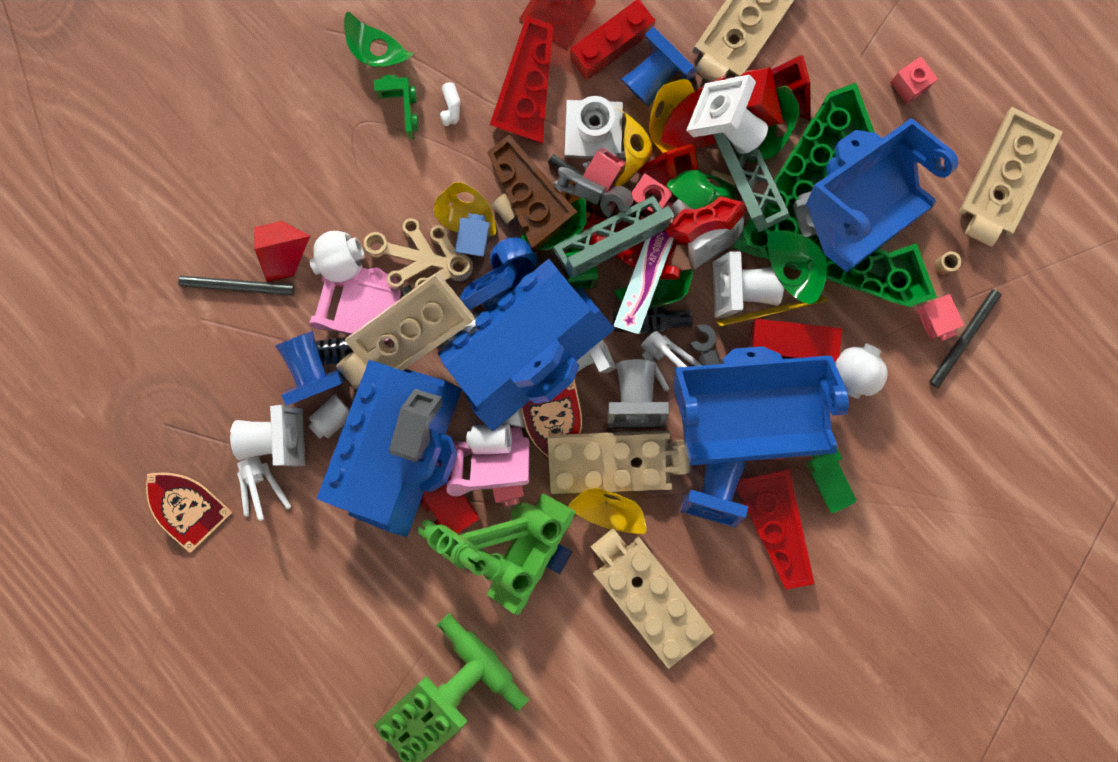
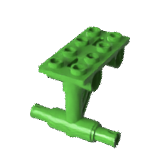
M542 494L536 506L526 502L516 505L511 513L512 521L459 535L447 526L436 525L431 520H424L420 524L425 527V530L418 527V534L427 540L431 549L459 569H469L477 576L484 574L487 580L493 582L487 595L518 616L528 603L529 596L537 582L541 579L550 558L556 552L565 531L571 525L575 510L546 494ZM513 540L504 556L498 553L489 554L481 550L484 547Z
M451 613L447 614L436 626L453 642V650L466 665L446 684H441L438 688L425 676L374 724L380 737L394 747L403 762H422L463 728L467 719L456 708L461 703V698L480 679L493 693H500L513 707L515 712L519 711L529 701V698L512 682V674L498 660L494 651L486 647L473 632H466L451 616Z

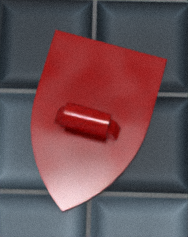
M722 76L714 80L713 82L725 80L726 76ZM704 86L686 96L673 109L664 125L660 138L661 142L678 148L692 143L695 148H701L716 142L713 134L692 137L686 131Z

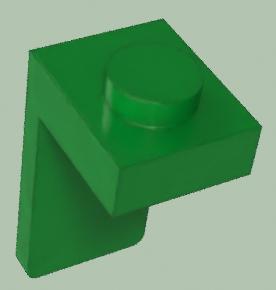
M384 75L381 79L374 80V91L378 99L404 97L406 134L408 140H414V131H419L418 115L413 114L412 104L417 103L416 87L410 85L408 77L398 78L396 75Z
M838 448L834 454L812 455L813 459L805 462L830 513H835L856 503L857 499L838 463L839 460L843 459Z

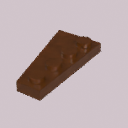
M510 135L506 136L487 152L534 253L579 217L578 212L553 186L550 180Z

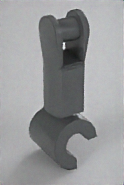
M560 167L558 170L560 176L553 185L556 189L579 198H586V201L597 206L600 204L602 212L608 218L616 211L617 205L619 210L625 213L633 204L632 193L625 187L617 186L606 192L607 188L589 180L569 168ZM570 180L576 182V185L569 184Z
M704 324L695 326L698 333L705 335L706 341L703 344L694 341L688 345L694 351L702 353L699 356L701 364H722L717 349L712 350L716 342V333L713 328Z

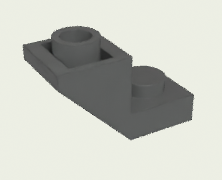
M417 389L413 390L400 409L389 448L390 454L414 462L419 460L430 443L429 424L442 407V397Z

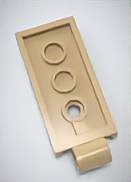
M726 0L694 46L692 51L694 54L697 55L699 52L704 54L695 68V73L708 82H713L722 76H726L729 71L736 75V77H740L748 70L795 0ZM735 35L739 38V42L732 44L729 42V37Z
M1014 107L1008 110L958 212L962 215L967 212L974 216L966 229V235L992 247L998 240L1002 230L1006 231L1004 236L1008 238L1014 234L1063 131ZM998 190L1003 193L1002 200L995 199V191Z
M437 272L348 336L345 342L354 352L343 358L336 367L350 384L357 389L369 360L403 371L469 325L475 317ZM385 339H392L395 345L388 347L385 344Z
M667 430L548 435L551 494L582 493L584 490L591 488H600L610 492L672 490L670 473L692 472V465H690L684 440L668 443L670 432ZM633 458H640L642 464L639 467H634L631 464Z
M611 529L590 546L605 564L599 570L594 571L593 574L668 669L714 633L639 537L627 546L618 533ZM634 577L642 578L643 582L640 587L632 585Z

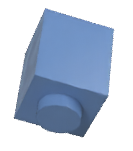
M469 213L468 219H460L455 252L486 257L491 223L485 222V216Z

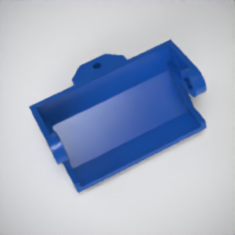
M912 118L883 138L873 132L855 130L840 140L835 147L836 156L829 160L826 166L827 177L814 185L806 202L824 254L847 273L932 209L936 199L920 187L917 163H920L935 176L945 178L958 168L959 162L955 152ZM941 158H943V159L945 160V161H944V166H942V164H941V162H942Z
M548 259L534 272L524 276L514 289L503 294L498 302L488 311L482 312L476 318V325L472 327L469 333L465 330L458 332L453 340L438 352V355L445 368L462 388L475 414L494 431L530 400L534 404L549 402L573 383L579 368L577 361L615 330V328L580 286L574 290L551 260Z
M761 346L735 348L723 358L722 364L675 368L674 393L682 418L684 445L690 465L836 453L837 443L831 430L830 412L833 416L846 415L848 413L849 400L846 387L832 356L782 359L781 354Z
M369 360L316 499L348 511L347 515L387 532L407 537L424 491L431 493L446 484L449 479L457 453L452 437L445 434L462 388L447 381L409 369L401 371ZM414 389L442 397V407L429 424L430 443L417 462L389 453L400 409Z

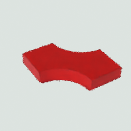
M720 196L713 203L705 207L693 210L683 209L666 228V232L669 237L692 243L697 237L706 232L717 229L731 230L745 214L747 207L744 202Z

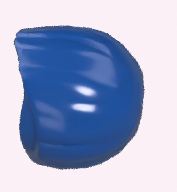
M519 237L506 238L494 246L490 254V264L493 269L512 260H515L519 266L510 288H515L524 276L534 272L538 267L537 252L534 253L531 245Z

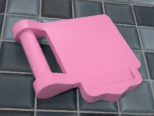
M378 267L371 269L361 268L355 277L341 283H333L322 277L323 289L316 314L311 316L309 325L318 330L335 331L351 335L397 302L401 297V290L390 288L387 281L388 274ZM396 276L391 279L393 284H398ZM335 286H343L334 321L326 319Z
M510 427L512 436L510 453L473 454L472 449H468L467 442H453L457 457L451 470V480L447 482V493L452 496H461L472 490L528 484L530 442L529 438L524 437L522 429L520 427ZM472 454L470 480L462 479L464 457Z

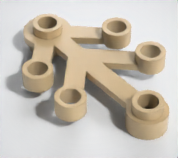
M413 218L406 219L402 227L403 233L412 239L418 250L387 243L385 236L379 232H372L364 239L365 251L371 257H381L385 254L414 262L399 271L395 270L388 274V285L394 290L401 289L406 280L430 267L442 269L438 273L445 281L449 279L464 281L473 272V263L470 257L466 254L455 252L453 245L447 237V230L441 225L432 227L430 239L434 244L440 245L446 257L433 253L420 231L419 222ZM410 224L416 226V229L412 232L406 229ZM437 231H441L444 234L440 239L435 238L433 235ZM374 243H379L381 248L374 251L371 249V246ZM457 264L464 266L461 272H457L453 268ZM398 276L401 278V282L393 284L391 279ZM419 278L415 283V288L428 278Z

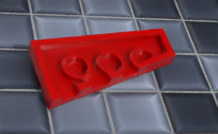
M526 15L489 124L495 128L543 144L553 25Z
M790 469L740 479L736 489L743 504L748 506L747 512L785 589L815 584Z

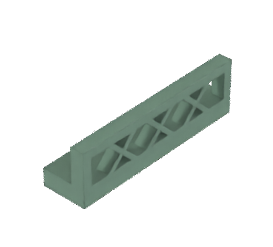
M723 132L713 134L758 232L790 218L791 216L758 147L753 150L754 153L741 154L732 148L731 142ZM747 159L758 161L754 173L742 169ZM757 180L769 184L764 195L753 192ZM767 203L779 205L781 209L780 212L766 219L763 214Z
M652 196L628 208L625 213L620 212L554 246L553 251L569 277L573 278L666 230L673 222L675 215L669 206L662 209L655 197ZM651 207L654 211V214L642 220L638 219L640 211ZM621 221L632 224L617 233L613 232L615 224ZM595 234L607 237L593 245H588L590 237ZM570 247L582 249V251L568 258L564 253V250Z

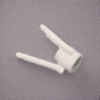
M658 331L653 332L641 344V347L645 350L642 354L645 360L655 362L654 358L659 361L664 356H667L678 367H687L670 351L673 350L694 366H702L695 358L672 343L666 335L662 336ZM656 364L655 376L663 390L668 391L669 387Z
M259 457L249 458L237 463L239 468L237 475L240 481L244 516H249L247 485H249L257 518L259 521H262L264 518L256 488V483L264 480L262 475H265L285 508H291L285 494L271 474L268 463L261 464Z

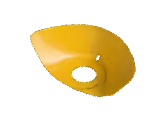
M687 79L664 84L656 94L650 115L649 133L652 141L662 153L677 148L661 142L660 138L664 125L673 109L686 96L694 92L692 84ZM661 101H664L663 112L656 118V108Z
M621 110L619 111L627 119L624 133L626 164L624 172L615 183L616 187L628 182L645 164L652 152V142L646 131L637 121ZM633 134H637L639 138L640 152L635 151L631 146L630 139Z
M453 182L436 198L433 208L435 218L447 229L458 232L460 219H468V214L471 213L485 216V222L491 223L489 236L496 234L497 230L490 204L477 190L463 182ZM467 192L472 194L475 199L471 202H464L457 198V194Z
M600 488L586 489L568 505L569 508L575 510V514L601 527L634 534H645L647 532L642 509L635 501ZM604 494L618 497L621 500H613L604 496Z

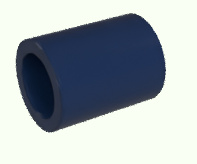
M558 544L556 552L552 555L546 567L561 574L573 551Z

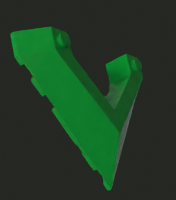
M857 83L828 93L774 180L791 217L761 232H758L752 218H750L733 245V249L770 261L768 253V234L770 232L781 230L801 234L793 210L795 201L799 200L798 196L811 192L815 184L827 177L826 166L829 160L836 156L835 147L840 140L855 130L875 133ZM767 203L763 212L765 219L780 212L781 209L779 205ZM818 235L810 237L809 239L814 241L824 254ZM917 243L890 253L879 248L847 273L824 254L827 263L826 280L908 308L937 298ZM790 262L785 265L786 267L801 271L796 263Z

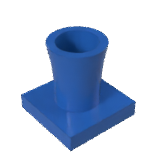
M654 26L645 34L648 46L653 50L652 54L621 79L628 89L647 107L651 105L661 87L667 84L676 73L682 79H687L690 82L696 77L694 66Z
M512 260L467 284L460 296V300L468 310L482 304L484 309L488 311L498 302L503 294L511 291L509 287L513 284L519 266L515 260Z
M313 331L275 345L296 386L287 389L281 395L286 406L338 386L346 379L338 369L326 374L318 353Z
M738 461L706 464L702 491L690 490L682 501L680 512L736 528L746 518L748 506L732 502L746 463Z

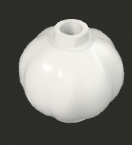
M329 231L316 240L313 248L314 255L310 259V265L316 275L321 274L328 281L341 283L352 279L360 272L362 268L361 259L365 258V253L357 237L351 238L348 233L342 231Z
M866 343L864 348L850 347L840 353L835 364L848 395L859 399L861 394L872 396L884 387L888 371L885 362L879 356L882 352L881 350Z

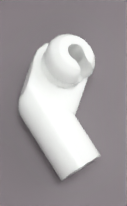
M449 82L442 86V92L448 106L447 111L440 113L444 126L455 125L460 118L461 100L455 84Z

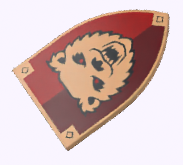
M575 380L551 401L534 404L530 400L521 407L529 437L535 446L547 457H549L548 435L581 434L582 414Z
M174 473L147 474L146 495L153 517L189 553L232 513L206 487L189 477Z

